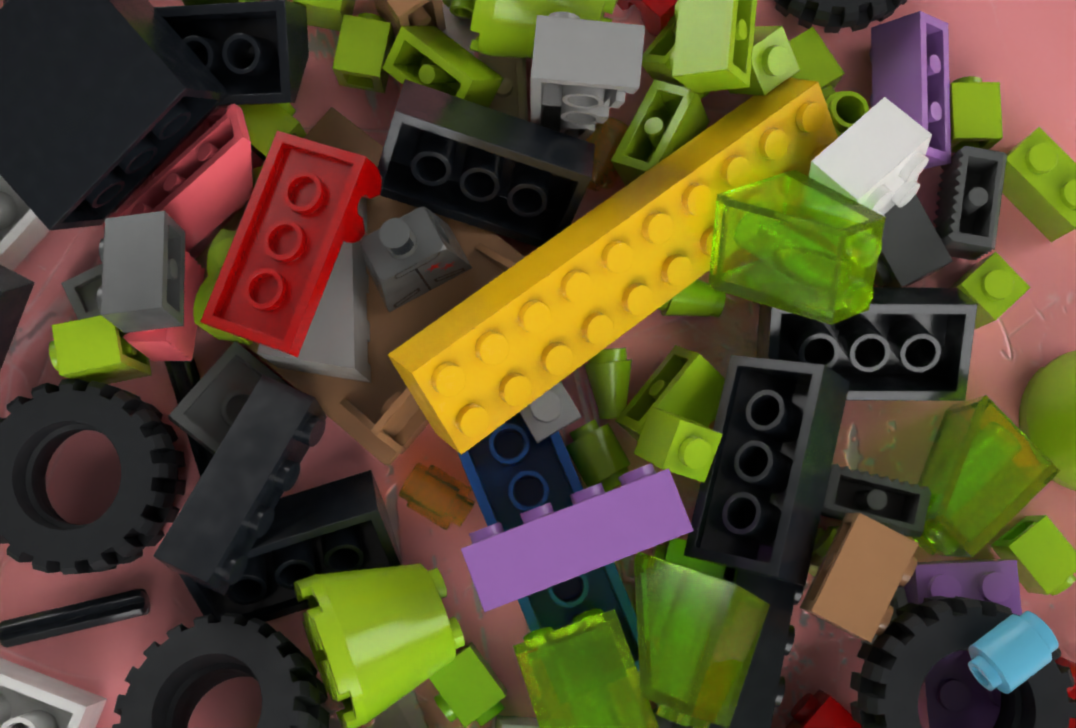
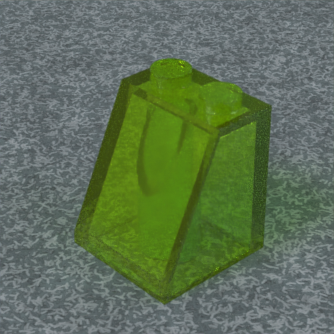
M797 170L719 193L716 199L708 286L720 292L833 325L869 310L874 293L873 285L878 257L882 249L881 240L886 217Z
M987 395L953 404L943 415L918 482L919 487L928 486L931 491V497L921 537L914 536L912 538L915 542L919 543L918 545L931 555L937 553L942 556L973 558L1060 470Z
M638 552L634 560L641 697L659 704L656 715L680 725L693 728H709L710 723L729 728L770 604L737 584Z
M602 609L588 610L573 619L574 624L555 631L552 627L536 629L523 637L524 642L513 645L540 728H659L615 609L603 612Z

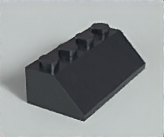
M287 0L154 7L230 93L218 106H229L234 103L236 105L295 103L309 58L305 6Z
M737 355L730 356L713 430L723 435L705 483H700L691 522L694 531L688 534L684 556L802 586L806 585L849 389V381L826 365Z
M369 470L280 498L274 508V519L265 535L256 539L247 555L248 563L242 577L235 584L229 586L224 596L181 574L179 575L203 616L212 614L221 622V616L225 613L242 614L247 620L255 617L267 622L309 608L307 599L298 602L294 590L295 581L316 574L403 565L384 500L373 473Z

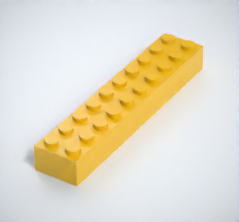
M788 78L765 96L753 95L390 352L388 357L434 432L462 455L805 200L811 161L838 138L819 82Z

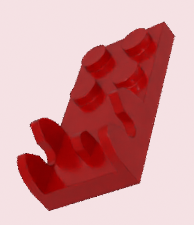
M277 131L200 322L298 358L343 241L356 243L365 234L364 220L358 214L357 209L362 197L372 199L381 193L382 180L376 165L366 156Z

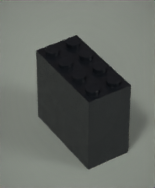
M3 0V7L0 9V175L49 230L102 225L105 218L110 213L115 212L230 93L148 0Z

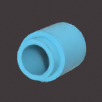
M1025 611L1020 616L1012 614L969 646L968 650L972 660L968 662V667L977 681L987 690L993 691L997 688L1002 693L1009 694L1052 661L1051 653L1058 649V640L1049 626L1036 614L1030 611Z

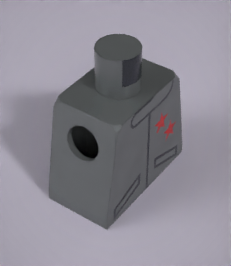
M419 207L400 218H392L385 221L380 229L368 234L360 241L367 270L389 312L472 268L451 227L426 207Z

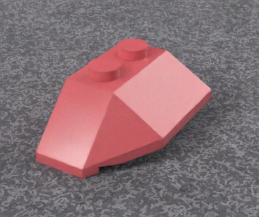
M234 103L227 108L213 110L119 207L117 213L112 212L107 218L165 210L185 231L186 252H189L201 240L209 237L217 226L246 204L253 192L251 141L242 108Z

